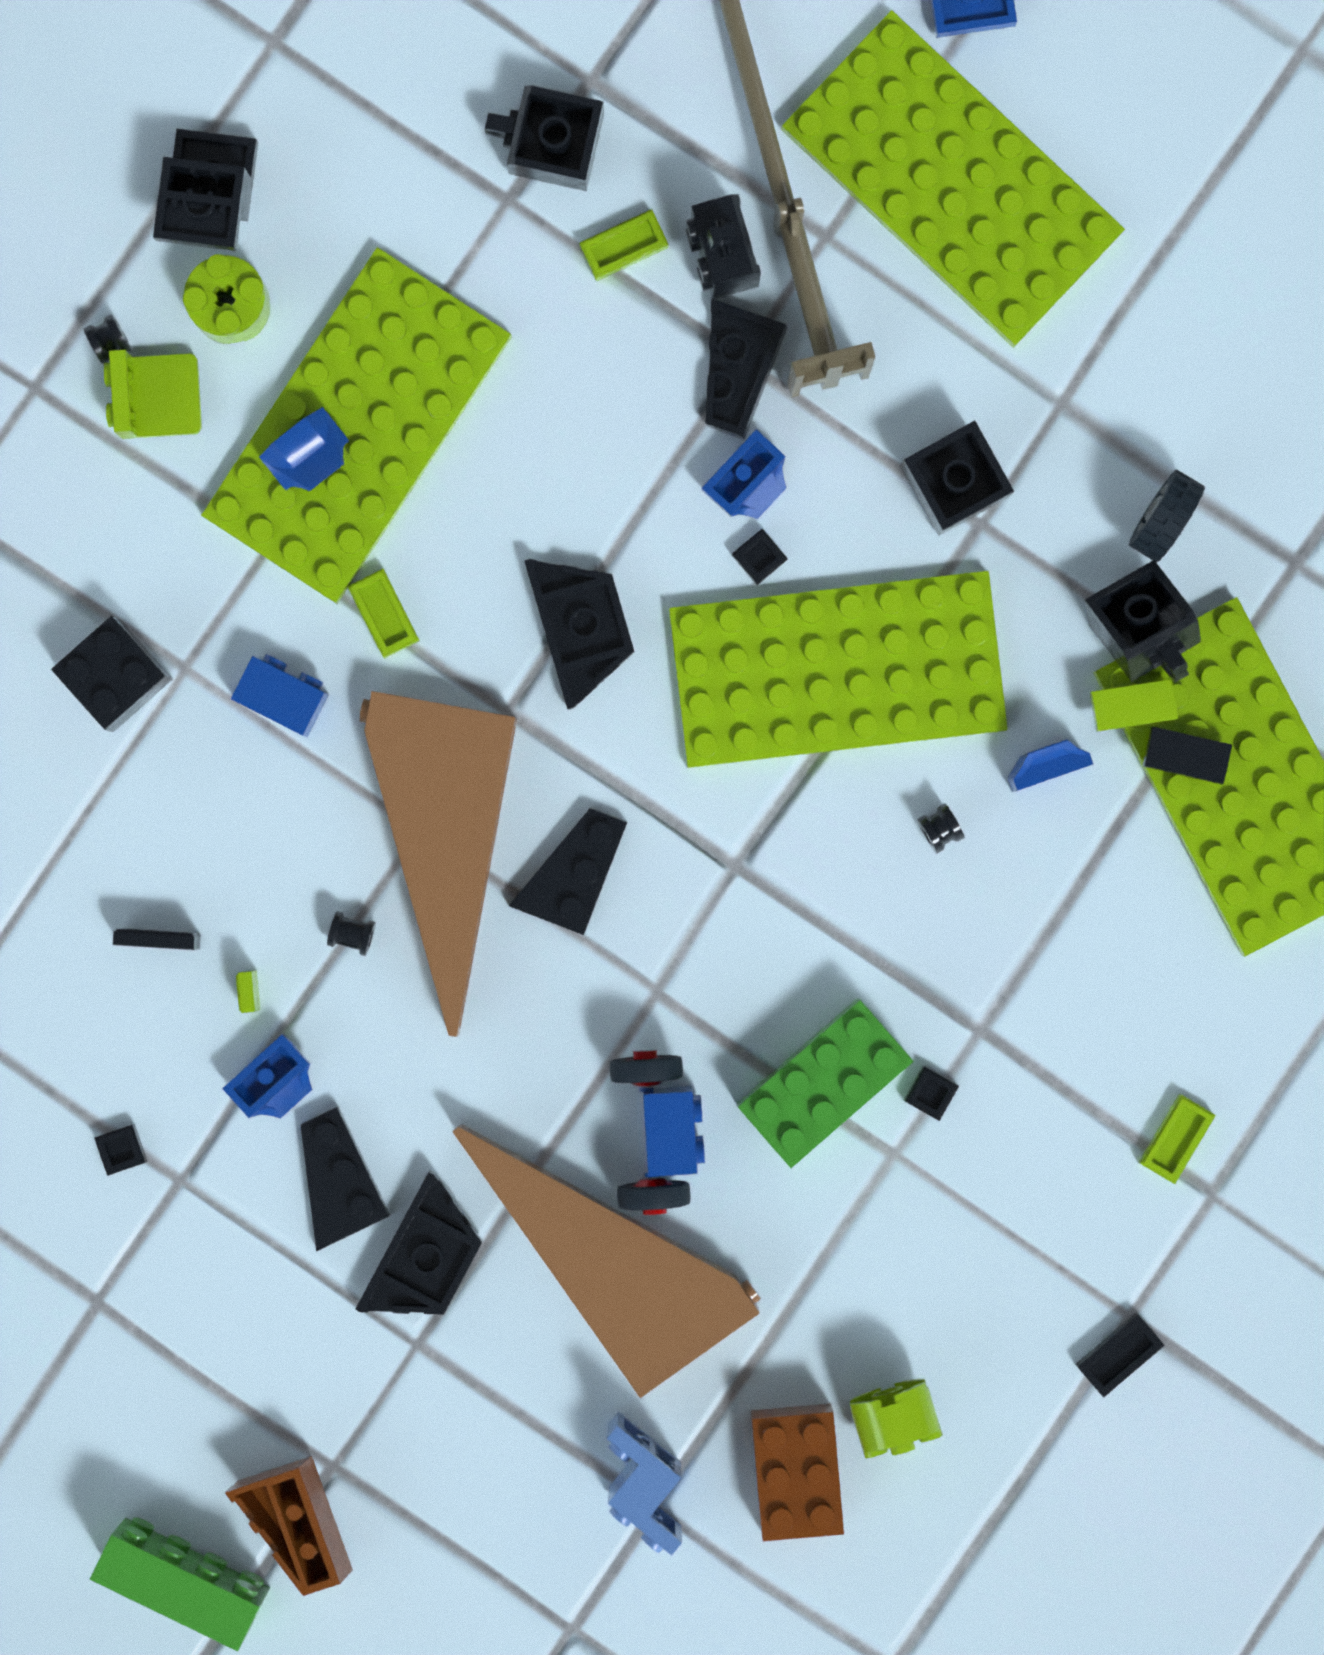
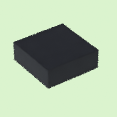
M763 528L731 554L756 586L788 560Z
M922 1066L903 1101L940 1121L959 1086L929 1068Z
M135 1124L94 1138L107 1176L148 1162Z

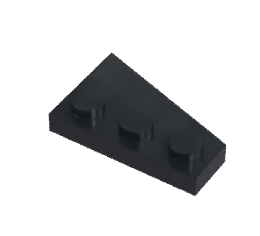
M711 298L709 375L707 377L705 424L709 428L745 440L787 331V325Z
M589 808L511 902L509 907L584 935L627 822Z
M339 1106L302 1123L301 1133L317 1252L389 1217L390 1212Z

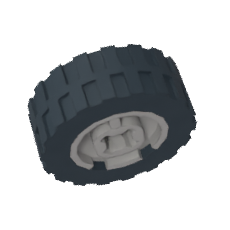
M1178 469L1174 470L1147 507L1128 545L1149 559L1155 560L1156 563L1159 562L1175 543L1190 520L1203 496L1205 486Z

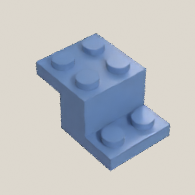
M618 1411L608 1424L607 1439L612 1442L608 1447L625 1462L630 1460V1462L609 1486L608 1504L612 1507L609 1512L624 1526L628 1527L632 1523L644 1533L641 1536L642 1540L654 1551L660 1553L664 1549L672 1556L682 1544V1525L658 1506L680 1481L681 1462Z

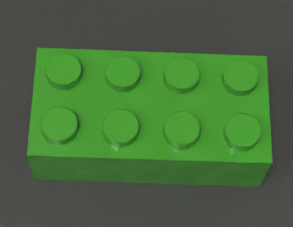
M857 998L736 1104L739 1110L779 1156L792 1168L914 1061L864 1003Z
M125 1517L110 1535L89 1580L238 1652L269 1592L270 1587L263 1584L264 1579L251 1571L242 1570L240 1573L227 1567L228 1562L216 1554L207 1552L204 1556L190 1549L191 1544L179 1536L169 1535L167 1538L155 1532L154 1525L144 1519L133 1517L130 1520Z

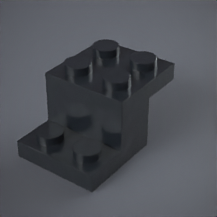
M176 128L173 158L163 157L153 232L154 240L236 251L240 221L248 222L258 150L257 139Z

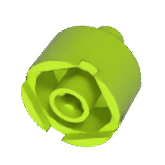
M222 254L212 255L198 264L186 281L183 302L187 313L200 331L211 340L221 344L245 342L257 336L267 324L270 316L268 289L258 272L243 259ZM224 295H232L235 302L232 305L228 303L222 304L220 300Z
M918 1378L894 1383L895 1387L882 1391L881 1388H877L850 1400V1411L865 1458L882 1455L888 1452L887 1449H890L893 1456L904 1454L915 1449L914 1441L928 1442L943 1436L925 1379Z

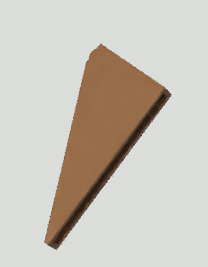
M371 691L370 700L363 699L359 722L365 723L364 732L448 1035L457 1037L461 1029L517 718Z
M460 1124L452 1131L640 1398L760 1314L756 1303L761 1298L748 1279L741 1283L732 1272L467 1126Z

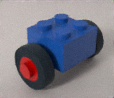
M657 1050L633 1051V1057L611 1060L609 1065L611 1082L643 1086L639 1088V1092H643L648 1165V1172L644 1173V1179L618 1186L617 1202L619 1208L624 1210H643V1215H659L667 1213V1209L690 1204L689 1182L667 1180L659 1176L698 1174L697 1164L705 1163L703 1135L695 1136V1123L703 1122L701 1095H693L692 1086L653 1088L654 1085H659L663 1081L682 1078L683 1063L681 1056L658 1055Z

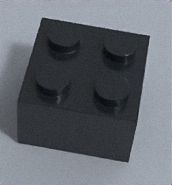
M975 420L905 458L900 465L938 536L1004 501L1014 493L1010 482Z
M112 615L51 668L52 672L100 726L110 732L116 731L173 680L126 625Z

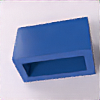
M265 654L263 660L252 656L231 700L302 736L308 737L329 694L320 690L323 682L301 672L299 678L284 672L287 664L268 654Z

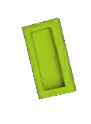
M652 209L579 242L596 282L669 248V244Z
M384 569L347 586L384 659L420 641Z
M1172 679L1090 692L1096 732L1178 719Z
M1179 1094L1138 1163L1171 1183L1176 1184L1216 1115Z

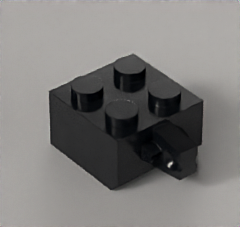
M533 85L524 86L519 111L510 110L509 116L488 113L484 130L486 135L504 139L503 147L510 148L507 160L509 174L587 192L604 117V103L600 100Z
M730 194L692 205L691 219L686 220L687 228L685 231L691 252L699 251L700 258L697 259L698 267H696L700 285L703 291L710 289L712 299L722 298L759 287L761 270L755 260L750 237L740 208L739 194Z
M1155 560L1084 599L1089 626L1131 682L1159 666L1163 668L1174 683L1189 675L1187 662L1181 654L1201 642L1199 622L1193 609Z

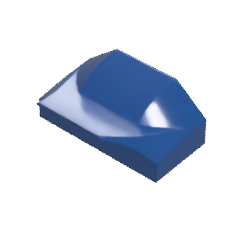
M322 407L304 417L276 439L259 458L286 491L291 487L311 491L344 465L343 447L349 440Z
M756 429L706 482L701 491L730 517L740 514L758 519L787 488L782 469L786 456Z
M1066 739L1021 755L1007 778L1012 792L1088 767L1094 763L1089 752L1077 748Z
M283 1033L222 1089L248 1118L268 1115L281 1119L313 1090L308 1075L311 1063Z

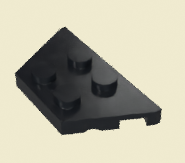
M533 559L524 560L567 710H571L635 653L615 582L610 573L594 570L588 571L572 566L539 562Z
M429 1170L355 1308L358 1312L380 1311L409 1314L410 1312L436 1315L445 1314L483 1240L434 1172Z

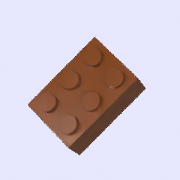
M831 1403L751 1410L763 1542L844 1535L834 1412Z

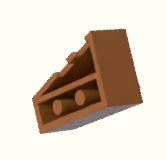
M312 1456L238 1480L225 1492L232 1503L235 1501L249 1519L248 1525L255 1534L259 1532L274 1552L272 1556L302 1596L339 1585L353 1571Z

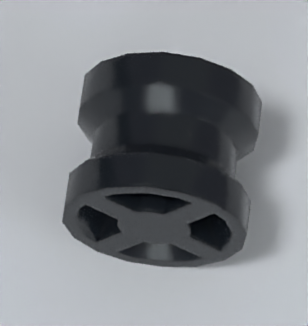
M113 314L105 317L102 324L96 327L90 325L83 329L93 351L103 365L110 362L109 351L126 350L129 352L132 350Z
M946 803L937 807L935 814L931 816L923 815L917 819L921 831L936 854L943 851L945 844L952 840L959 842L965 838L958 821Z

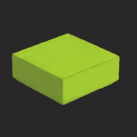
M257 970L238 972L236 984L239 1011L241 1013L260 1011Z

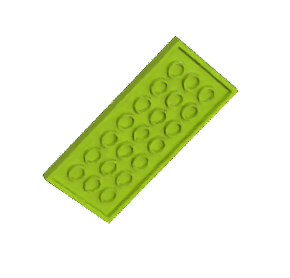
M893 10L879 22L781 126V130L1013 348L1125 231L1121 224Z
M376 247L201 516L332 602L338 604L348 589L347 586L352 583L511 340L512 334ZM323 407L349 440L343 447L344 465L311 491L298 487H291L286 491L259 457L276 439L295 424Z
M989 571L669 608L688 768L1008 730Z
M1238 597L1197 617L1201 642L1181 654L1187 662L1189 675L1176 683L1172 680L1178 719L1122 729L1141 765H1143L1151 727L1232 744L1225 781L1222 785L1143 767L1241 955L1246 957L1324 916V760ZM1116 661L1093 672L1102 690L1171 679L1163 668L1159 666L1131 682Z

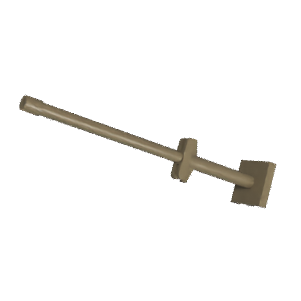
M719 0L776 207L773 221L777 237L782 236L814 353L812 357L792 362L787 381L791 398L799 396L802 387L820 383L822 390L837 387L840 378L858 373L861 380L868 379L876 358L872 342L840 350L837 349L803 225L804 205L801 197L794 199L740 0Z

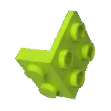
M126 350L109 351L110 363H104L103 370L106 387H111L112 403L106 404V419L108 427H114V433L122 439L196 435L201 432L202 415L198 359L193 354L132 357Z

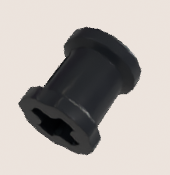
M336 911L329 930L327 946L342 945L359 950L360 955L366 956L373 939L376 922L370 920L368 923H363L346 918L343 912Z

